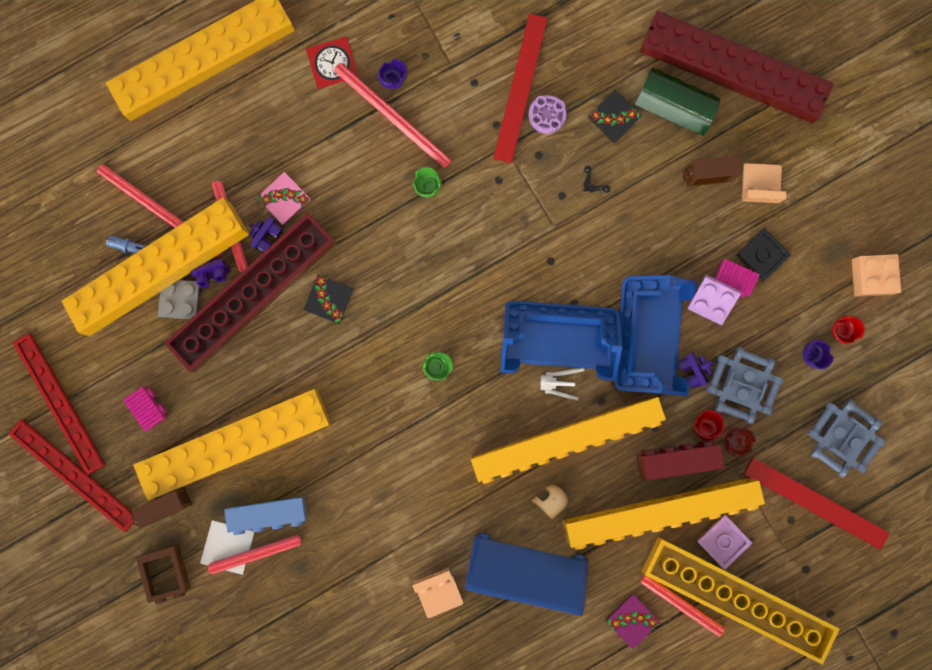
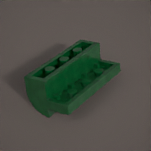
M651 68L635 105L704 136L720 106V98L712 93L700 90L697 86L689 85L677 77L667 75L662 70Z

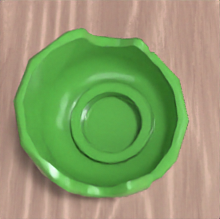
M431 167L418 169L415 172L416 176L413 181L416 193L423 198L435 196L439 193L442 186L439 173Z
M440 351L430 353L423 362L424 373L429 379L435 381L447 378L453 370L452 359Z

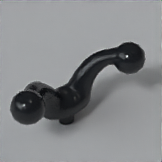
M589 165L584 167L587 175L583 183L585 187L583 191L593 193L603 190L605 193H608L610 191V186L590 185L591 167Z

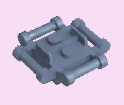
M739 346L732 360L719 355L711 384L706 389V392L719 397L715 411L718 413L724 412L743 419L750 425L753 424L757 411L771 416L773 412L772 406L778 389L784 381L783 378L770 374L775 360L771 358L766 359L744 351V348ZM741 358H744L757 364L763 365L765 367L763 371H760L758 369L752 368L739 362ZM725 365H728L720 390H718L717 387ZM767 381H771L773 383L763 407L759 403L763 399L768 385ZM725 400L748 408V413L725 405Z
M848 399L841 409L828 402L825 406L826 410L819 420L806 433L817 443L810 455L814 458H819L833 468L842 478L848 474L851 466L860 473L865 474L868 470L867 466L880 447H884L886 444L885 440L874 434L882 425V421L872 417L855 405L852 399ZM852 411L869 423V427L866 428L857 420L848 416L847 413ZM832 414H834L833 417L831 418V420L829 421V423L826 425V427H825L824 430L822 431V433L819 435V432H820L821 429L824 427V425L826 424V422L828 421V419L830 418V416H831ZM871 440L874 443L861 462L858 463L855 460L868 441ZM822 449H826L828 452L833 454L835 457H837L844 463L840 465L838 462H836L831 457L822 452Z

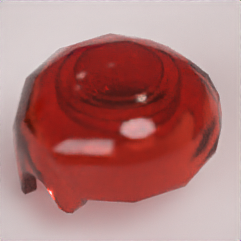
M735 427L727 432L724 446L727 452L733 456H744L752 451V445L756 442V438L751 430Z

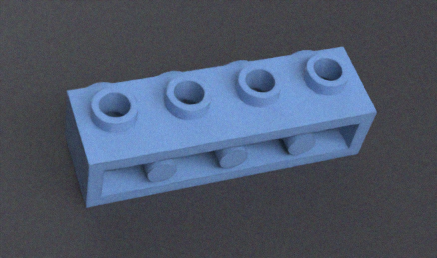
M305 496L224 509L227 533L233 532L234 535L245 534V530L253 529V532H260L265 530L264 527L272 526V529L284 528V524L290 523L292 527L303 525V521L308 519Z

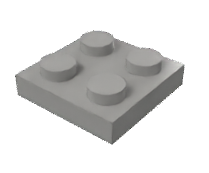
M178 280L162 290L159 296L157 317L190 320L198 312L201 287L196 281Z

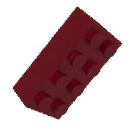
M700 441L697 446L691 443L681 444L678 449L672 446L661 447L658 452L653 449L642 450L641 454L636 455L640 478L646 481L724 469L721 445L714 444V441Z

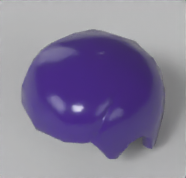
M393 59L390 63L384 62L378 70V80L385 88L397 89L406 81L407 67L404 62L398 59Z
M814 339L805 344L802 354L804 362L814 369L830 367L834 356L831 355V347L823 340Z

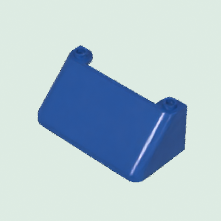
M672 275L629 276L624 279L620 303L622 352L616 381H614L618 390L688 396L689 383L686 378L677 376L682 301L691 300L695 296L696 281Z
M510 301L506 303L501 373H515L519 370L520 363L596 369V374L600 379L616 381L622 352L620 314L617 310L606 307Z
M481 532L479 535L474 536L465 578V589L570 614L583 615L589 563L588 559H585L586 556L574 553V556L566 557L498 542L491 539L490 534Z

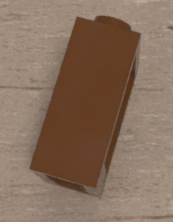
M739 155L692 160L683 170V180L687 182V187L732 182L741 175Z
M182 488L132 510V520L141 529L193 504L186 488Z
M179 544L136 557L148 603L155 601V604L167 601V597L174 596V599L185 596V592L191 589ZM171 555L180 588L155 594L147 562Z

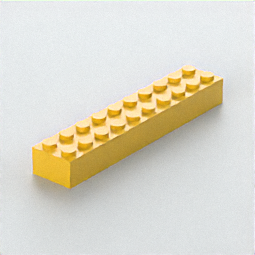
M255 0L106 82V85L122 114L129 121H132L295 30L279 0Z
M223 197L62 300V303L78 333L90 337L250 234L232 203Z
M313 389L143 460L133 466L147 501L332 424L318 390Z
M651 397L471 457V462L478 482L482 481L485 484L494 481L493 477L501 475L502 478L513 474L512 471L519 469L520 472L531 468V464L534 463L539 465L550 462L549 458L552 457L557 459L569 456L568 452L573 450L576 453L587 450L586 446L591 444L595 447L606 443L605 440L609 438L613 441L624 438V433L627 432L629 434H636L642 432L643 427L654 428L662 425L661 421L666 419L659 398Z
M746 478L564 519L563 525L568 544L571 548L575 547V550L586 548V544L590 543L601 545L606 543L605 540L613 539V541L625 539V536L630 534L636 537L644 535V531L648 530L659 532L666 526H671V528L681 527L683 522L690 521V524L699 523L702 521L701 518L705 517L716 519L720 518L723 513L734 515L740 513L741 509L747 508L748 511L759 509V505L765 503L759 480Z
M660 537L657 538L641 570L644 575L822 665L840 630L833 624Z

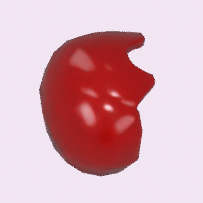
M851 315L839 317L832 326L834 339L842 344H853L856 340L861 339L865 332L863 321Z
M714 410L702 411L693 423L695 434L705 441L717 439L725 428L723 417Z

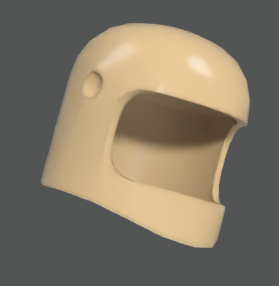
M549 485L546 487L549 497L545 501H541L537 496L531 501L538 505L553 520L567 507L568 497L560 487Z

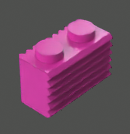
M723 259L717 268L714 279L741 291L739 297L744 298V296H751L760 274L727 259Z
M147 386L140 387L123 399L144 431L152 430L168 418L165 414L167 409L162 403L158 404L155 399L156 393L152 388H147Z

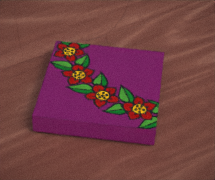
M633 593L605 619L632 649L661 623Z

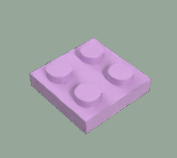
M705 275L687 309L723 325L739 298L741 291Z
M725 514L696 540L724 570L752 544Z

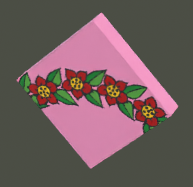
M285 172L257 197L283 226L311 201Z

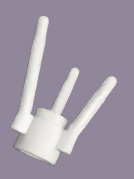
M578 368L554 373L546 372V375H541L540 390H545V394H554L578 401V397L552 390L556 389V386H575L574 382L556 381L557 378L553 377L583 372L585 369Z

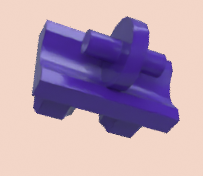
M268 217L265 223L261 220L256 225L250 223L249 227L253 230L249 236L254 238L250 246L265 252L273 245L266 240L269 234L278 238L283 230L271 217Z
M212 258L190 272L196 278L197 284L204 288L209 286V279L214 278L216 282L226 281L227 273L231 272V268L225 264L223 259Z
M694 352L687 354L686 358L679 362V365L683 372L690 368L693 369L695 375L687 378L691 388L700 385L703 387L709 383L703 369L707 375L711 374L712 371L709 366L714 363L712 360L707 362L705 357L701 356L699 360L702 365H700Z

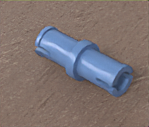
M113 235L108 237L111 241L107 240L106 242L108 247L122 250L126 254H135L147 246L132 242L128 238L122 239Z

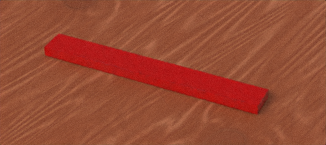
M529 13L493 158L495 160L512 163L547 17Z
M28 333L14 341L15 349L86 474L90 475L106 465L32 333Z
M20 419L8 433L9 436L124 533L134 524L132 520L133 513L127 506L90 475H87L82 468L24 419Z
M751 458L743 475L751 479L759 480L761 485L879 550L882 549L890 534L755 458Z

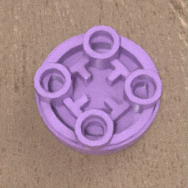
M538 96L529 109L528 117L530 124L540 133L551 134L558 131L566 120L565 104L555 96Z

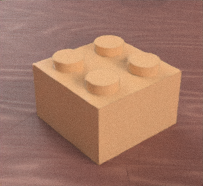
M898 254L859 256L852 259L854 297L901 293Z

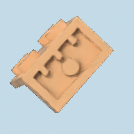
M745 163L743 165L742 202L781 203L786 200V191H781L782 166Z
M450 567L413 582L412 586L415 593L419 595L427 618L463 604Z

